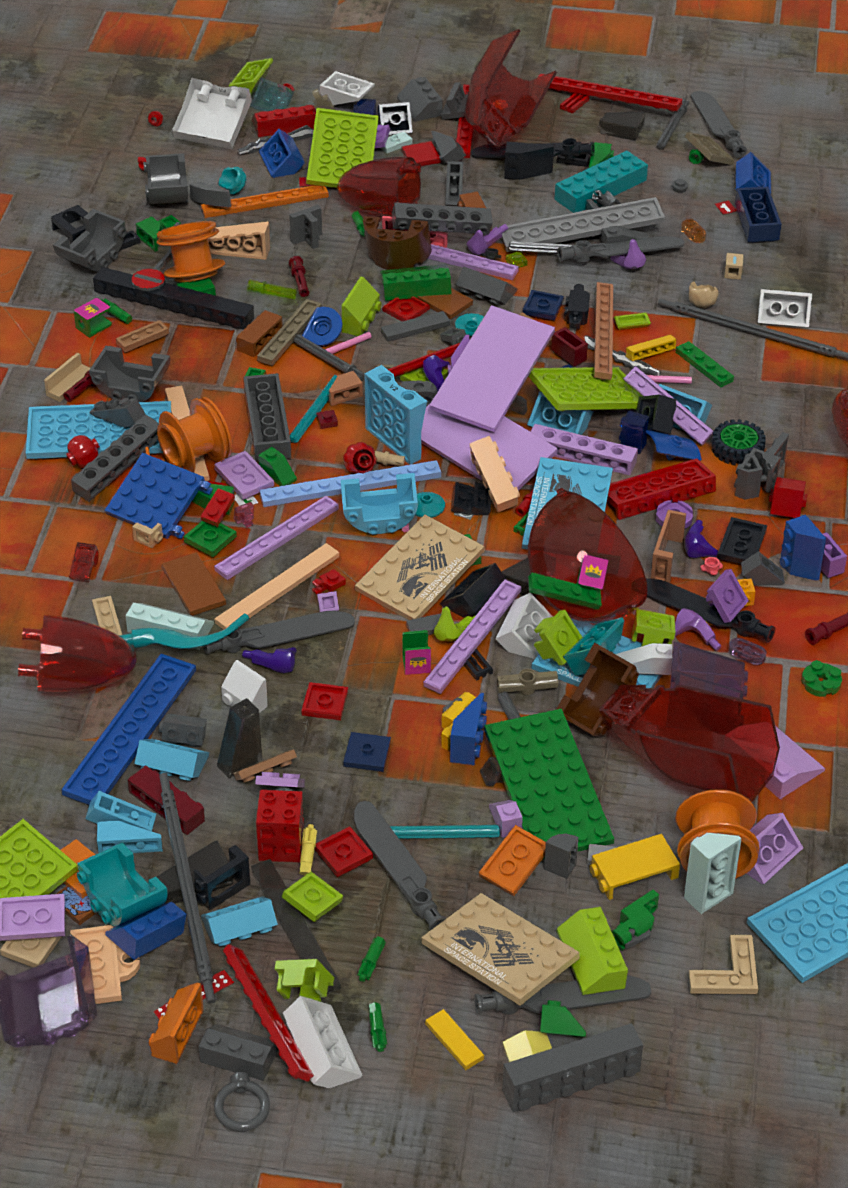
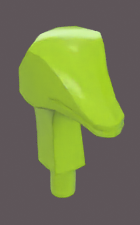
M444 607L440 619L434 628V634L441 641H456L475 616H467L455 624L451 617L450 609Z

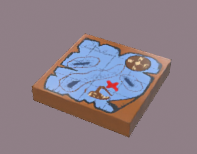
M69 886L56 893L65 895V914L79 926L96 914L90 907L88 895L82 899Z

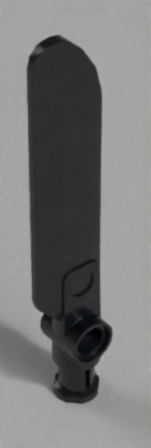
M567 138L562 143H535L554 145V157L564 155L566 159H574L577 156H581V154L594 156L595 153L594 142L581 143V141H576L574 138ZM507 143L485 144L474 148L471 151V155L474 158H505Z
M644 578L636 580L633 584V590L679 611L683 608L692 610L699 614L707 623L714 626H732L736 628L740 636H759L766 642H770L775 634L776 627L761 623V620L755 618V614L748 610L739 612L731 622L724 623L715 605H708L709 602L713 601L707 602L706 598L669 582Z

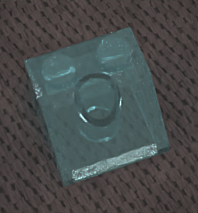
M261 78L250 107L266 112L285 109L289 106L294 91L286 86Z

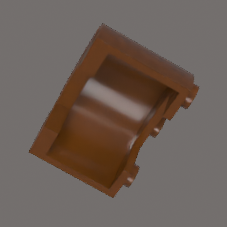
M364 216L363 225L370 260L372 259L375 262V265L387 270L414 267L413 265L417 263H423L431 254L432 247L428 221L412 220L408 231L377 229L380 217Z
M594 643L585 658V661L591 663L589 669L572 698L564 695L557 709L562 708L566 720L593 736H603L617 721L623 719L626 707L634 700V690L639 672H637L635 665Z

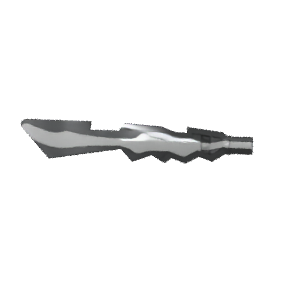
M305 125L288 133V135L295 142L313 136L314 129ZM271 137L250 142L247 146L237 149L238 154L258 152Z
M585 336L588 349L594 351L595 339ZM613 350L615 362H621L625 367H630L631 369L636 366L645 374L660 376L661 372L654 369L644 361H631L626 357L625 352Z

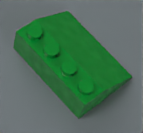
M446 264L381 270L385 301L395 298L407 299L411 297L417 298L418 296L451 294V276Z

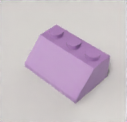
M783 813L766 815L750 829L758 839L760 849L755 866L746 874L759 883L765 884L803 849Z

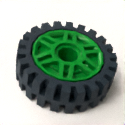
M734 419L730 420V423L724 421V424L720 423L713 432L712 452L716 457H719V460L723 461L725 459V463L729 464V462H732V465L736 466V463H743L746 454H750L753 448L764 451L766 436L764 431L759 426L755 427L753 422L749 424V421L745 420L743 423L740 419L737 422Z

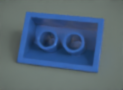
M278 129L259 150L273 178L295 174L305 163L293 138L281 129Z
M752 152L736 162V190L737 188L768 186L771 193V171Z
M806 515L786 521L780 564L790 575L817 581L820 578L826 537Z
M173 902L164 903L134 919L109 929L105 932V935L135 960L183 934L187 914Z

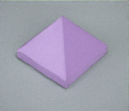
M336 591L317 594L320 612L339 610Z

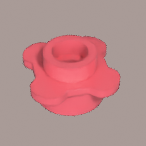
M708 557L700 569L708 574L717 575L718 570L722 569L723 565L717 558Z

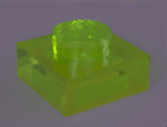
M521 252L506 255V262L508 264L519 266V268L528 264V260Z

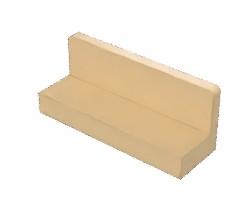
M76 353L45 378L46 396L61 402L64 399L63 393L80 381L85 373L90 370L89 367L82 364L81 354Z

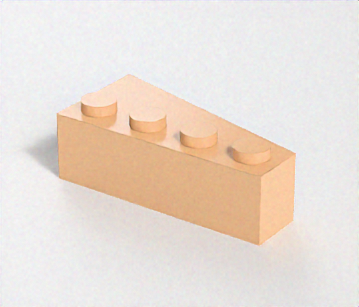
M269 222L215 227L219 229V233L208 238L210 252L214 255L266 260L270 251Z
M490 436L469 443L471 461L475 464L478 475H481L485 488L490 489L488 493L497 512L518 505L519 491L517 487H513L511 483L513 482L512 476L504 468L506 466L504 458L502 456L499 457L497 453L499 449L496 441L492 442Z

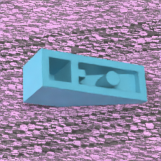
M98 791L90 802L85 819L96 824L103 821H121L152 831L156 813Z
M121 821L97 822L99 853L122 842L132 853L163 851L161 834Z

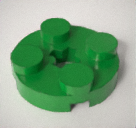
M816 660L804 669L801 681L810 694L826 697V694L832 693L834 695L840 690L842 672L837 667Z

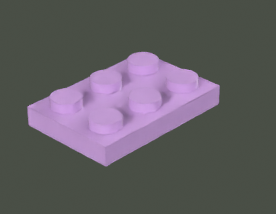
M246 451L227 458L223 462L214 464L215 470L230 486L234 487V491L243 500L260 493L261 489L274 486V480Z
M262 772V776H256V784L304 787L305 779H300V774L283 773V777H279V773Z
M64 894L0 898V941L65 936Z

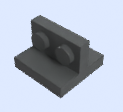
M456 82L441 112L442 120L470 116L478 100L477 93L465 95L461 82Z
M316 205L290 214L291 242L297 244L306 241L312 249L318 248V240L320 235H322L321 207Z

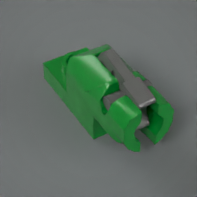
M654 889L621 910L620 924L611 931L619 950L624 951L650 938V932L654 928L655 919L652 914L657 910L659 894Z

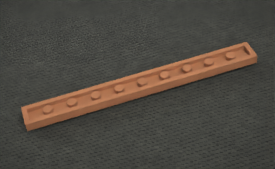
M597 282L594 378L611 380L613 365V284Z

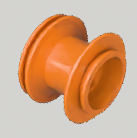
M191 222L169 227L157 233V238H159L157 244L171 247L174 267L164 271L165 277L174 278L175 282H190L205 279L218 273L217 269L223 267L225 261L222 259H212L208 238L219 233V229L215 228V222Z
M207 397L193 399L190 403V415L180 420L172 413L163 411L160 414L157 427L158 440L168 462L193 473L195 471L196 458L207 454L215 462H223L232 453V441L226 421L218 407Z
M727 790L704 791L690 796L678 807L675 816L679 830L685 834L680 839L677 848L678 857L683 868L686 871L688 870L691 842L696 837H701L706 833L736 835L741 838L736 878L748 873L755 866L760 849L758 839L750 831L757 817L753 803L743 795Z

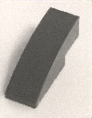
M201 181L189 184L191 200L212 206L231 207L229 190L216 184L207 185Z

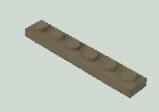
M306 299L257 355V361L273 366L293 343L296 335L305 329L315 309L322 307L321 303Z

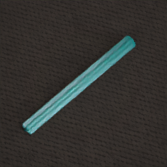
M337 375L330 379L291 432V442L297 443L316 418L317 413L329 400V390Z
M499 825L390 826L399 839L499 837L500 835Z

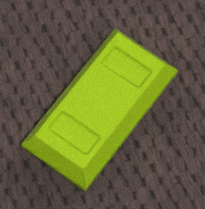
M647 313L614 316L619 330L648 327L651 324Z

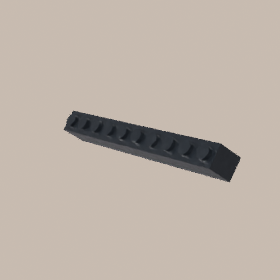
M101 267L93 277L94 292L243 330L254 320V305L168 283H164L162 287L153 291H142L132 285V274Z

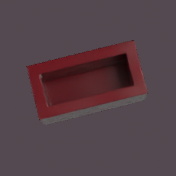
M564 327L552 335L551 350L572 366H576L587 360L588 343Z

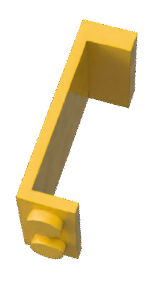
M661 833L592 855V862L589 868L591 875L598 880L601 892L606 894L608 900L613 899L614 888L663 872L667 873L670 880L679 878L680 863Z

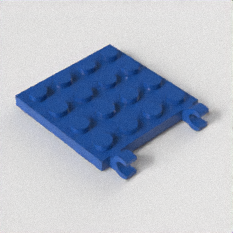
M142 453L104 511L107 515L132 525L139 523L152 529L159 523L162 525L164 538L168 539L172 535L182 539L185 532L182 531L183 528L177 525L198 491L210 495L213 488L210 487L211 483L205 481L201 475Z

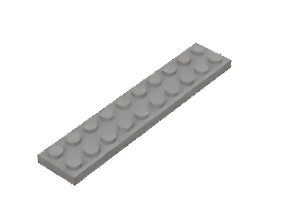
M654 197L507 225L508 230L502 233L501 238L506 252H511L509 251V242L511 241L553 244L600 235L602 228L610 226L632 229L665 222V216L657 198Z

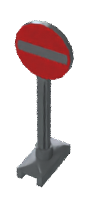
M171 249L153 269H143L133 274L132 285L142 291H153L162 287L165 283V276L161 270L173 258Z

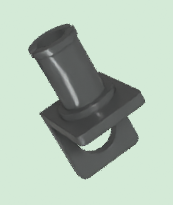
M597 190L595 193L598 196L594 193L592 195V198L597 201L596 204L599 208L612 206L615 202L622 204L609 191L603 195L601 191Z

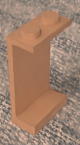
M673 510L667 511L653 553L651 578L670 583L673 553L665 551L668 540L683 543L686 513Z

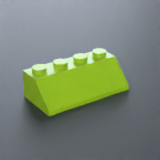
M594 907L579 910L557 928V934L560 941L579 952V959L571 965L582 995L625 989L628 969L602 908Z

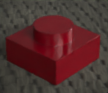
M334 410L317 413V420L321 429L338 426Z

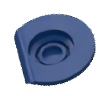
M317 307L302 336L318 346H325L334 342L340 335L343 326L339 313L329 307Z

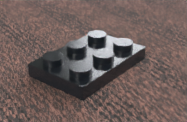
M731 517L718 551L717 559L741 564L760 551L768 525Z

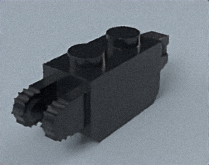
M580 283L574 286V290H570L569 297L566 296L564 310L567 324H569L570 328L580 329L581 325L587 324L590 293L584 291V286Z

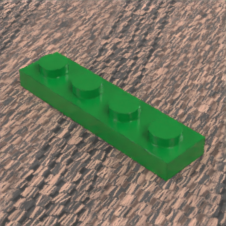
M690 341L676 347L675 353L720 388L734 382V375Z
M533 572L528 576L530 593L597 610L602 606L600 590Z

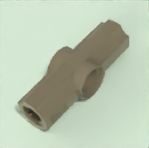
M523 669L519 674L497 676L498 693L519 691L521 694L531 695L537 689L558 688L557 671L535 672L532 669Z

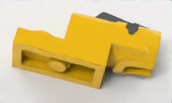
M464 692L454 701L443 707L442 728L444 730L441 733L442 748L447 751L450 749L454 719L476 698L469 692Z

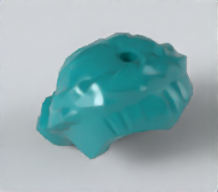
M227 167L222 171L218 185L229 190L230 194L239 193L245 186L246 174L242 168Z

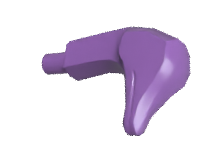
M503 224L499 228L495 227L490 231V234L484 236L481 230H477L474 236L466 243L468 249L475 255L485 253L486 248L500 239L502 233L508 230V226Z
M634 239L630 241L628 254L610 256L611 261L627 269L640 268L646 262L645 255L641 252L637 241Z
M686 608L680 610L675 622V637L685 631L693 630L700 634L706 645L710 644L715 651H718L721 645L715 639V634L706 621L692 610Z

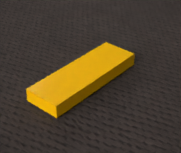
M444 1009L425 1020V1025L465 1071L484 1060V1054Z

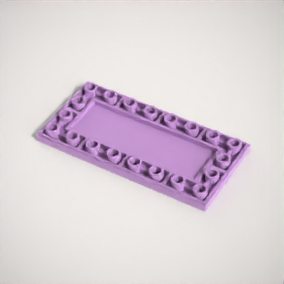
M491 305L432 400L430 409L495 432L554 334L555 327Z
M430 404L426 407L421 431V443L481 481V475H478L476 466L471 461L469 443L490 436L492 442L496 441L499 449L497 453L499 457L502 456L506 464L504 468L506 472H510L513 479L511 483L513 487H517L518 491L537 473L540 457L552 459L558 453V449L505 416L496 431L492 432L431 410Z

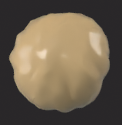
M694 281L690 284L689 300L695 307L705 309L716 303L719 294L716 287L711 285L697 286Z

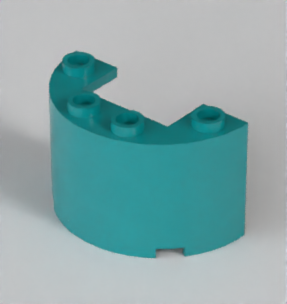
M123 842L77 863L79 870L77 873L78 881L85 888L90 899L91 909L94 913H99L105 924L115 927L159 907L167 900V887L157 877L149 879V884L135 870L134 854Z

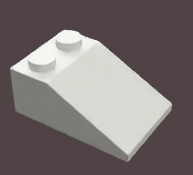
M335 71L320 85V93L322 96L327 94L333 105L355 102L366 95L374 87V83Z

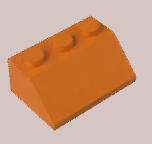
M194 983L177 990L174 998L169 999L165 1015L160 1017L156 1033L151 1034L149 1039L152 1057L178 1063L204 1011L200 983Z

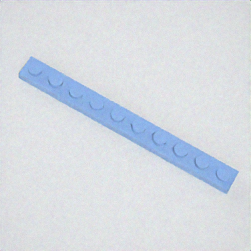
M437 460L370 471L364 474L357 473L261 489L260 497L263 507L342 494L341 480L359 478L360 491L397 485V474L414 473L415 482L441 478V470Z

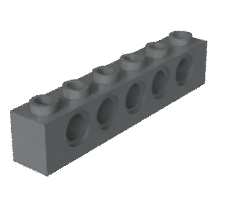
M394 203L392 210L393 229L409 230L412 220L428 221L429 231L475 234L477 230H481L483 234H490L493 224L491 209Z
M148 415L138 419L131 428L124 431L107 449L100 452L92 462H89L83 470L73 476L71 479L73 492L88 502L91 501L134 463L142 453H145L146 447L151 448L158 441L157 427L159 423Z

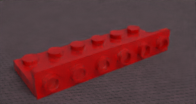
M696 458L610 483L607 501L616 509L617 519L621 520L655 510L661 503L672 500V503H678V501H685L715 492L716 475Z

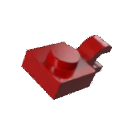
M332 569L312 581V584L316 586L312 591L316 595L321 594L326 589L332 592L346 585V579L335 569Z

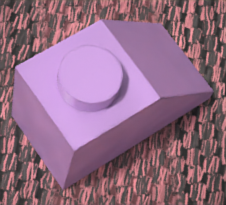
M506 800L489 804L495 823L500 827L501 838L506 837L515 825L522 828V815L516 801Z

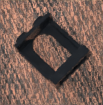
M79 205L55 214L51 216L52 230L55 231L60 228L69 236L71 244L86 231L85 225L74 228L71 223L81 218L84 219L83 217L88 212Z
M236 844L229 848V862L207 877H204L197 869L194 870L197 902L200 905H204L210 911L251 884L249 857ZM231 876L237 882L221 894L211 897L215 886Z

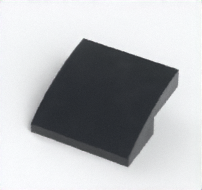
M455 482L451 511L467 515H489L491 512V498L488 490L490 489H486L483 484L475 482L473 487Z

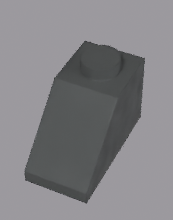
M759 551L741 563L743 578L752 579L755 586L785 584L783 570Z

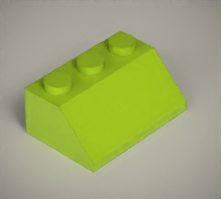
M273 59L247 62L230 83L229 87L247 88L250 91V95H252L267 76Z
M360 276L342 304V333L355 336L362 335L368 330L370 322L374 321L377 311L379 312L381 309L380 294L364 277Z

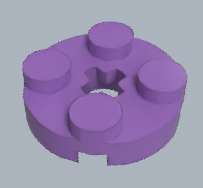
M672 500L661 503L657 508L656 522L663 526L668 510L686 513L685 528L689 527L693 522V510L683 501L672 503Z

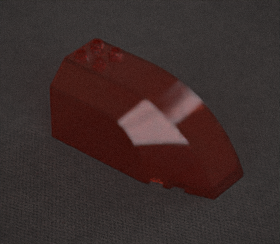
M520 29L492 40L470 81L465 106V118L479 135L493 147L502 146L512 136L519 133L521 129L528 126L557 74L556 71H553L534 80L527 81L512 76L502 63L521 32Z
M620 685L599 709L610 728L635 754L677 783L706 791H732L743 795L753 802L774 775L780 745L771 705L685 685H676L675 688H665L664 685H657L655 688H646V685Z

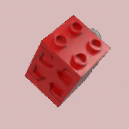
M285 786L279 787L276 790H260L256 818L259 861L300 863L304 829L303 791H293Z

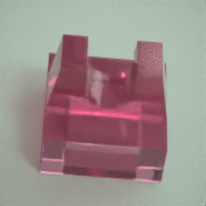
M252 502L235 507V522L237 524L243 523L246 528L253 526L251 520L254 519V505Z

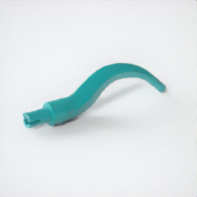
M244 613L227 628L205 636H188L174 630L159 628L132 629L130 634L112 636L114 648L134 645V649L152 644H162L174 648L200 647L218 641L234 632L249 620V616Z

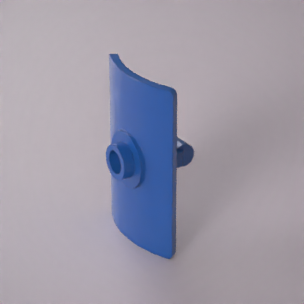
M646 430V433L655 442L657 453L665 454L669 461L675 457L702 460L698 446L691 439Z

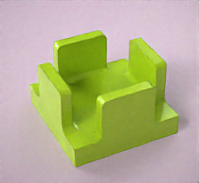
M636 609L631 633L632 641L636 642L638 633L644 634L642 646L652 643L663 644L665 638L666 644H672L676 633L674 616Z
M560 610L554 617L543 619L534 629L535 633H539L542 639L541 641H536L534 647L542 659L552 658L558 665L566 663L563 656L582 638L566 610Z
M317 959L276 961L275 970L279 974L277 992L284 999H290L291 987H301L299 996L321 1002V997L327 996L328 986H333L334 976Z

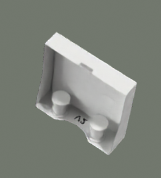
M191 78L183 106L172 130L174 138L232 149L252 102L249 89L237 86L220 87L205 80Z

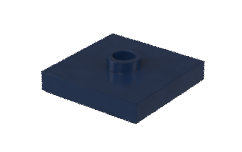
M531 290L523 307V313L555 320L563 304L564 296Z
M351 732L343 767L384 772L391 737Z

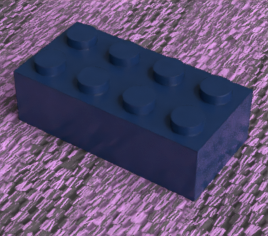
M769 187L737 188L735 206L747 242L780 240L782 224Z

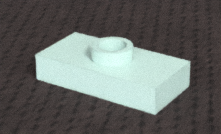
M403 131L388 137L386 146L381 149L385 153H390L402 148V146L411 145L412 138Z

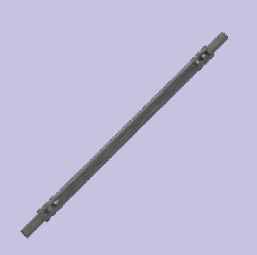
M659 299L658 305L673 309L675 312L833 358L836 356L848 360V353L837 350L836 347L677 301L675 303L664 299Z
M162 773L159 775L162 787L161 797L200 983L204 986L207 1003L211 1004L216 1002L212 985L214 979L174 792L170 788L168 774Z

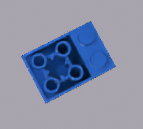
M480 693L453 721L450 741V762L475 765L476 757H480L481 745L478 744L483 742L484 730L481 729H483L487 721V716L483 715L487 711L484 693Z

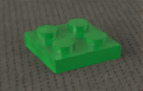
M201 521L184 536V542L214 557L237 537V532L222 523L217 527Z

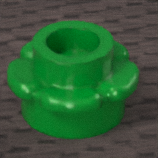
M698 149L689 152V160L693 164L701 163V160L704 159V155Z

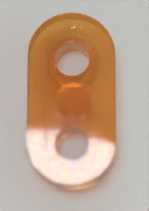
M686 219L682 222L681 230L691 241L702 243L706 240V231L696 221Z

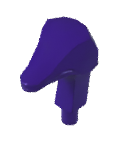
M433 355L423 361V372L439 391L445 381L441 371L447 368L450 363L440 359L437 355Z
M697 520L685 536L684 544L687 555L692 558L717 557L718 550L712 547L701 535L704 528L702 526L703 522Z
M295 647L276 649L274 653H266L258 649L254 651L244 650L242 656L243 658L251 659L254 664L271 668L276 672L288 673L292 672L295 667L297 650Z

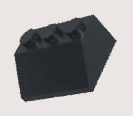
M496 563L472 571L440 602V605L448 607L450 611L463 618L470 615L473 617L478 614L481 607L486 604L501 583L507 579Z

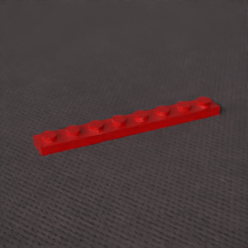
M228 944L223 949L227 957L226 961L234 969L236 979L242 983L244 993L253 1003V1009L260 1015L262 1019L261 1024L269 1031L271 1035L270 1040L278 1047L280 1051L279 1056L287 1063L289 1067L288 1072L295 1079L300 1078L308 1082L314 1074L243 950Z

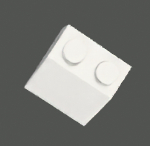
M236 660L221 686L222 700L226 705H230L241 715H245L251 720L268 707L266 679Z

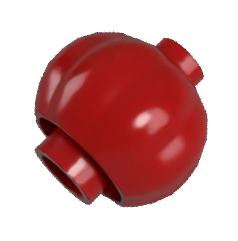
M78 435L68 443V453L66 456L73 466L78 465L79 468L84 469L89 462H92L98 456L100 445L95 438L91 440L87 436Z
M357 442L347 447L343 455V461L347 471L353 474H364L373 470L374 465L377 463V457L372 446L364 442Z

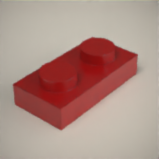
M218 488L201 514V521L218 527L235 500V495Z

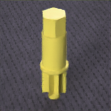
M308 824L306 829H303L299 874L304 876L311 872L314 848L316 847L317 830H315L312 824Z

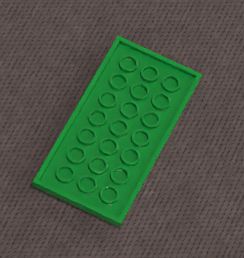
M562 708L484 725V732L511 801H516L521 812L522 829L544 842L557 834L577 836V852L588 850L589 844L605 846L614 844V836Z

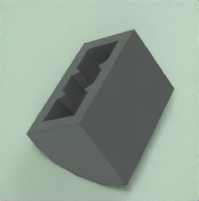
M557 834L546 841L544 870L567 879L577 863L578 837L570 834Z

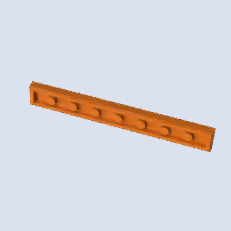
M313 185L231 199V207L202 204L201 211L204 218L327 198L329 193L326 186Z

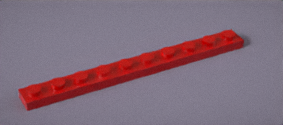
M540 74L535 80V86L584 94V96H595L600 99L606 98L612 101H623L628 104H639L640 106H651L656 109H668L669 111H678L683 99L546 74Z

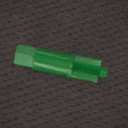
M358 211L353 212L351 216L357 226V230L364 238L363 217Z
M106 298L104 300L101 299V301L110 306V310L107 311L109 314H112L126 324L132 321L133 317L115 303Z
M377 936L373 939L357 973L360 976V981L364 982L366 979H370L386 944L384 938Z
M374 1002L369 1004L368 1008L371 1026L370 1034L373 1048H376L378 1052H383L387 1045L386 1029L384 1028L381 1005Z

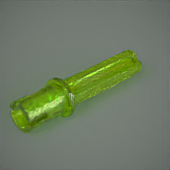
M249 279L247 284L250 285L247 286L248 290L258 291L261 294L267 293L295 299L297 295L296 289L268 284L266 281L259 282Z

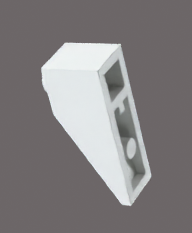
M652 643L616 654L635 665L639 674L671 675L672 644Z

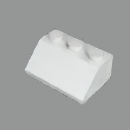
M761 289L758 323L809 328L812 293Z
M528 593L514 600L495 639L508 652L535 659L539 653L534 647V643L542 639L539 633H535L534 629L543 619L553 616L531 593Z

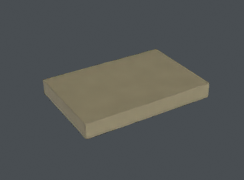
M691 132L686 133L685 138L709 161L732 165L735 161L710 136Z

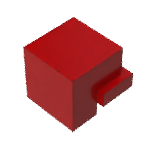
M777 477L774 489H771L769 502H772L770 514L792 518L800 517L801 509L806 507L808 494H804L806 481Z

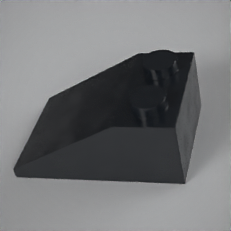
M507 142L504 179L522 180L553 173L554 145Z

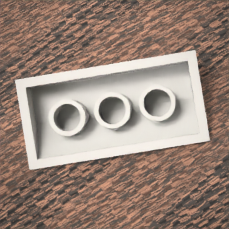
M299 996L283 1012V1015L296 1045L314 1074L310 1079L311 1082L317 1086L332 1088L361 1078L363 1075L332 1006Z

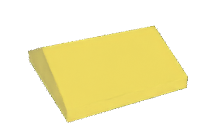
M525 1030L503 1041V1047L509 1062L552 1049L547 1033Z

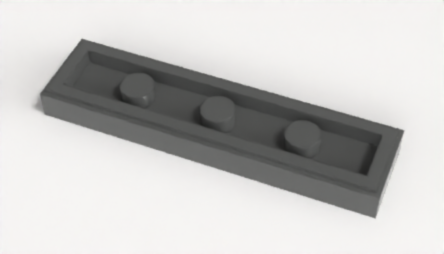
M444 311L383 326L381 327V333L387 341H392L449 326L450 320Z

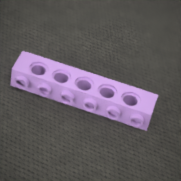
M534 424L531 433L558 449V453L554 456L556 458L613 468L614 472L631 475L637 462L638 448Z

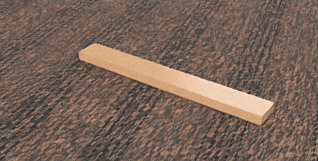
M183 387L165 388L167 401H171V413L178 420L189 416L190 411ZM200 456L195 459L194 473L203 476L205 481H210L204 457Z
M327 543L216 617L215 624L225 629L244 613L251 618L339 558V552Z

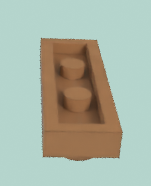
M158 320L116 338V344L124 352H127L168 335L169 328Z
M289 750L233 774L236 781L243 779V782H247L255 778L254 774L274 771L273 767L279 764L280 767L291 764V759L297 756L294 750Z

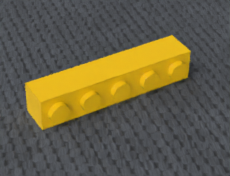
M667 335L626 347V357L631 361L676 349L677 339Z

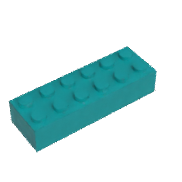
M625 151L556 183L554 200L572 213L586 210V200L591 199L593 193L598 196L595 193L597 190L601 191L603 195L609 191L615 196L647 181L648 164L629 151Z

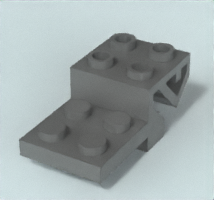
M782 432L778 438L774 439L772 447L768 448L766 452L753 448L750 454H746L743 463L739 464L736 469L737 479L734 483L736 497L744 500L759 497L760 486L766 493H770L771 489H774L779 469L786 459L789 434Z

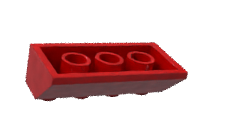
M305 105L267 112L261 111L254 113L252 122L258 137L271 136L278 129L285 133H290L305 125L314 129L316 109L313 105Z

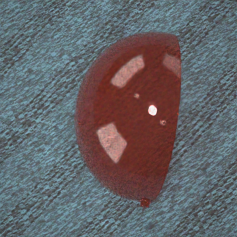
M559 488L556 491L557 495L550 499L538 513L530 532L528 560L531 573L577 584L584 554L608 560L603 589L601 590L602 606L598 610L543 596V598L558 612L566 610L571 619L584 623L597 624L628 616L643 605L647 598L646 576L635 550L616 523L601 508L580 494Z

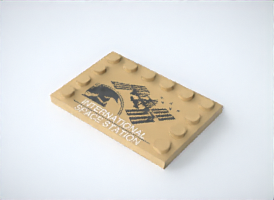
M424 515L355 585V590L408 620L421 618L483 554L485 547Z
M482 893L422 937V944L520 1006L579 959V952Z

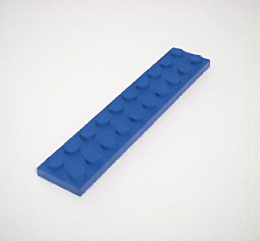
M160 654L61 789L62 795L90 805L91 800L98 791L109 794L136 756L139 740L149 738L196 672V665Z

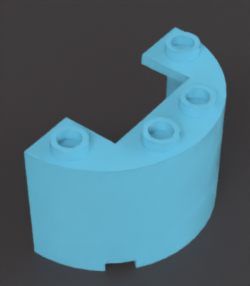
M397 474V488L365 492H360L359 478L341 480L342 504L345 518L353 527L370 534L393 533L406 526L413 519L418 508L415 474Z

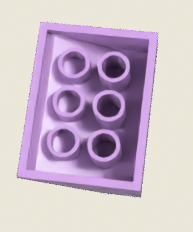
M769 720L742 724L726 733L724 751L779 799L825 771V768Z

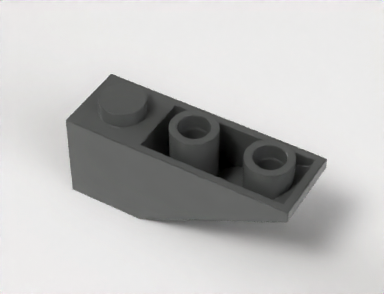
M431 131L432 141L437 146L436 150L439 152V157L444 163H447V161L458 162L466 156L462 146L453 137Z
M137 398L99 401L89 412L93 416L122 427L133 426L138 419L146 415Z

